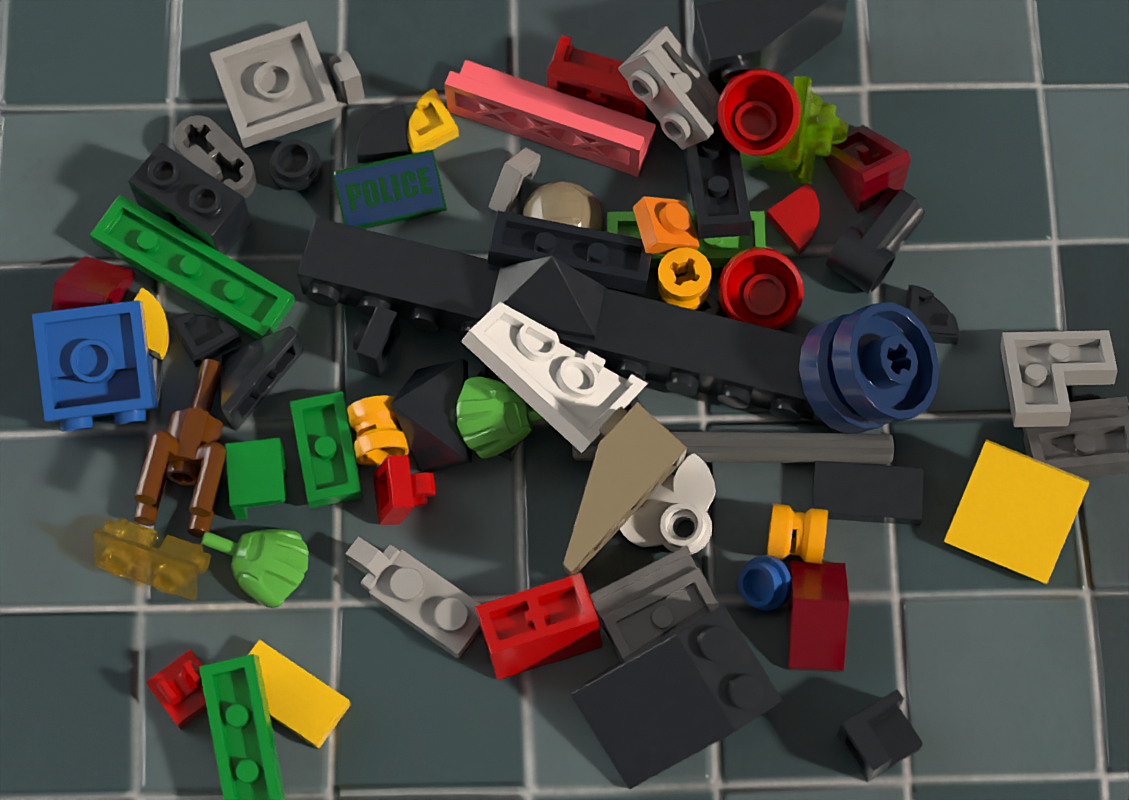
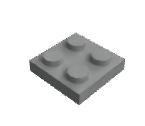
M307 21L210 53L243 148L341 116L338 102Z

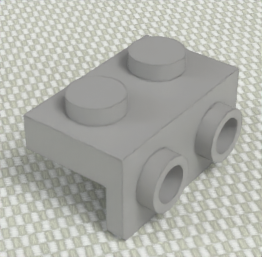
M667 26L656 31L618 70L628 81V86L632 93L644 101L659 120L661 128L667 137L675 141L683 150L708 139L714 133L712 125L717 121V107L720 94Z

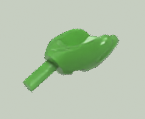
M471 377L467 379L457 401L456 416L458 418L457 425L460 434L467 446L476 451L481 458L496 456L513 447L533 431V421L544 419L537 411L530 408L529 404L511 387L490 378Z
M266 529L242 534L238 543L205 531L201 544L233 556L231 569L235 580L238 582V586L249 597L265 607L276 608L281 606L284 600L299 586L305 577L304 573L308 569L309 552L307 545L302 541L300 533L293 530Z

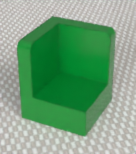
M280 438L225 444L230 507L237 521L248 520L247 507L280 504L285 501L284 476L287 475V463Z

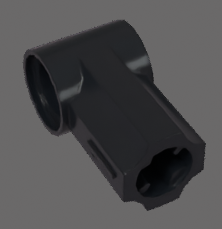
M888 187L857 228L851 226L841 236L828 256L826 266L866 293L872 294L891 269L896 259L895 254L923 220L925 211L917 203L916 198L903 189L897 190Z

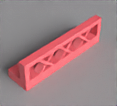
M465 60L460 74L450 71L444 83L449 113L639 177L657 132L656 124Z

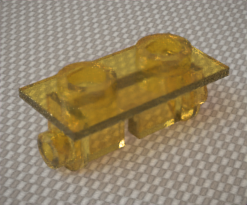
M119 518L117 522L109 519L105 523L103 530L95 529L94 566L104 569L111 575L127 577L148 584L165 594H176L194 601L196 600L198 573L205 574L211 559V554L203 552L202 545L193 544L167 535L160 548H154L152 546L157 539V531L129 522L124 518Z

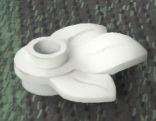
M696 454L688 456L678 468L675 476L671 474L620 528L622 534L630 542L641 547L664 545L669 551L675 552L688 546L691 552L690 555L704 548L712 533V522L707 510L716 493L714 479L705 462ZM684 520L693 521L695 528L690 536L685 538L677 536L676 529L680 522Z

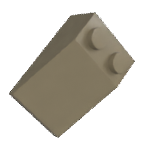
M638 402L629 412L620 406L599 429L601 433L599 438L602 441L597 448L563 563L564 570L569 576L578 574L684 461L687 447Z

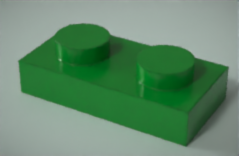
M343 391L290 401L309 507L315 508L363 498Z

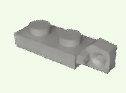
M358 537L345 553L349 558L348 563L366 575L360 584L369 592L372 600L455 658L459 659L481 630L475 607L481 604L404 550L399 551L394 546L389 545L382 553L379 549Z

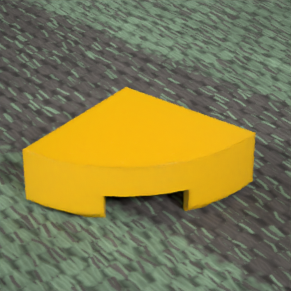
M433 88L418 100L415 105L416 108L410 117L407 136L411 154L433 150L459 137L457 125Z
M141 288L134 301L140 300L143 302L149 354L163 360L169 346L168 321L158 300L150 292Z

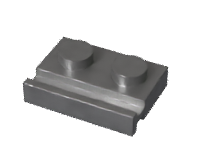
M1127 396L1069 402L1071 415L1068 426L1022 427L1027 456L1081 478L1129 473V402Z
M688 546L590 594L593 606L600 618L599 621L620 660L705 605L718 604L702 572L695 565Z

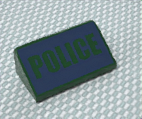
M433 150L335 171L332 174L343 223L346 225L369 229L447 211Z

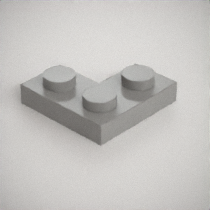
M1109 330L1002 333L1000 349L1014 427L1068 426L1071 409L1066 385L1115 384L1117 365Z

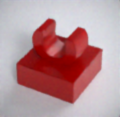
M408 455L387 456L373 473L379 525H400L414 507L426 506L428 504L427 497L436 495L433 473L411 474Z
M191 649L145 682L180 730L207 711L199 668L203 664Z

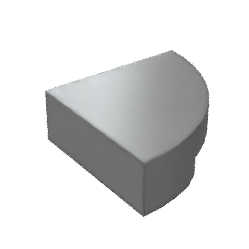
M343 51L329 57L328 67L344 102H347L349 105L364 99L361 76L350 54L347 51Z
M525 147L505 162L488 207L497 212L509 213L519 201L516 197L523 178L527 177L532 180L541 161V155Z

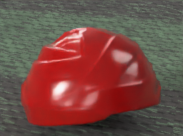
M750 69L734 76L721 93L717 107V122L724 138L738 151L754 156L771 155L784 148L794 137L799 127L801 105L796 90L785 77L767 69Z
M754 247L741 251L733 256L722 270L719 279V301L722 309L730 319L778 330L789 324L796 317L803 304L804 286L800 272L787 256L777 250Z

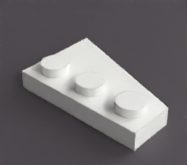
M501 302L474 325L461 341L581 453L601 434L599 429L620 406L625 409L648 384L632 374L626 380L604 367L606 360L590 351L583 356L559 343L556 332Z

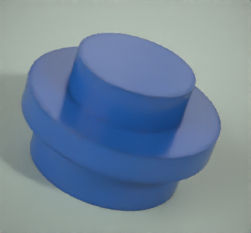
M761 555L754 557L740 572L738 588L742 598L749 605L760 610L769 611L783 606L791 593L792 582L790 573L785 564L774 556Z

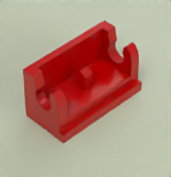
M562 35L547 70V88L646 121L648 115L647 105L632 93L628 86V81L618 70L624 62L576 49L571 44L572 37Z
M582 573L475 606L497 680L602 647L599 620Z

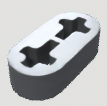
M200 115L190 116L179 123L174 132V144L178 154L242 195L244 199L249 197L254 191L257 181L253 164L248 155L208 117ZM194 135L200 139L206 137L211 152L207 154L200 146H191L189 142L190 137ZM223 163L233 173L240 171L242 179L237 183L231 179L224 181L219 165Z

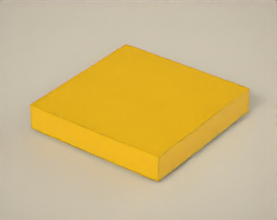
M986 439L944 542L1047 584L1089 486V481Z

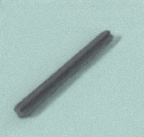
M670 432L687 447L684 460L691 454H696L704 462L815 463V461L855 464H888L893 460L894 441L890 434ZM599 436L582 453L572 445L573 459L576 461H594L598 445L602 441Z

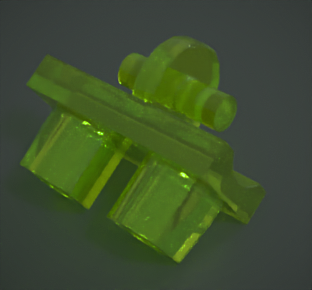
M810 76L794 78L793 88L797 92L801 105L799 127L794 137L784 148L776 153L760 156L766 169L789 171L797 184L812 183L815 155H830L831 144L844 142L848 137L849 130L848 124L844 120L835 117L836 106L831 103L823 104L821 96L811 91L812 79Z

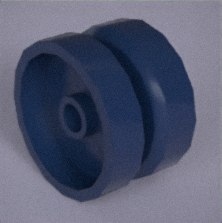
M894 302L874 303L857 309L851 314H842L824 320L810 330L801 347L799 372L803 392L814 413L830 428L845 434L866 432L880 428L885 424L912 419L925 411L930 406L938 390L939 363L935 344L925 325L909 309Z

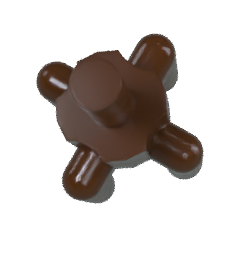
M205 359L201 362L190 407L185 410L173 411L167 430L156 431L150 438L135 493L138 505L134 521L144 526L155 525L168 477L173 482L179 484L195 485L189 511L192 514L187 532L194 537L203 538L205 531H210L223 481L222 468L226 457V450L220 444L224 427L223 423L210 415L222 371V364L218 361Z

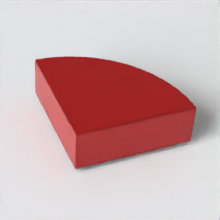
M809 182L767 210L766 215L767 220L798 256L811 244L819 221L818 199Z

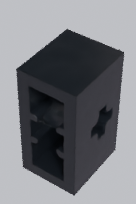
M163 143L156 147L128 181L139 206L224 255L229 252L252 223L242 195Z

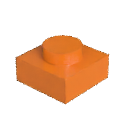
M644 196L633 206L646 253L666 255L677 248L688 247L696 250L700 247L686 200Z

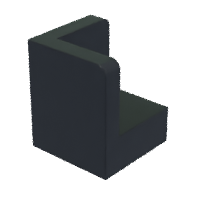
M898 689L842 722L837 733V737L867 783L918 752L923 745L921 739L900 709L904 698Z

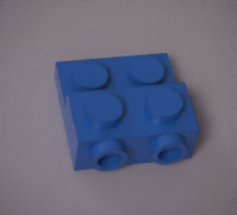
M138 300L32 314L44 421L50 423L60 422L61 432L94 428L92 419L94 417L113 415L115 425L147 421L146 411L158 409L152 356L149 355L143 302Z

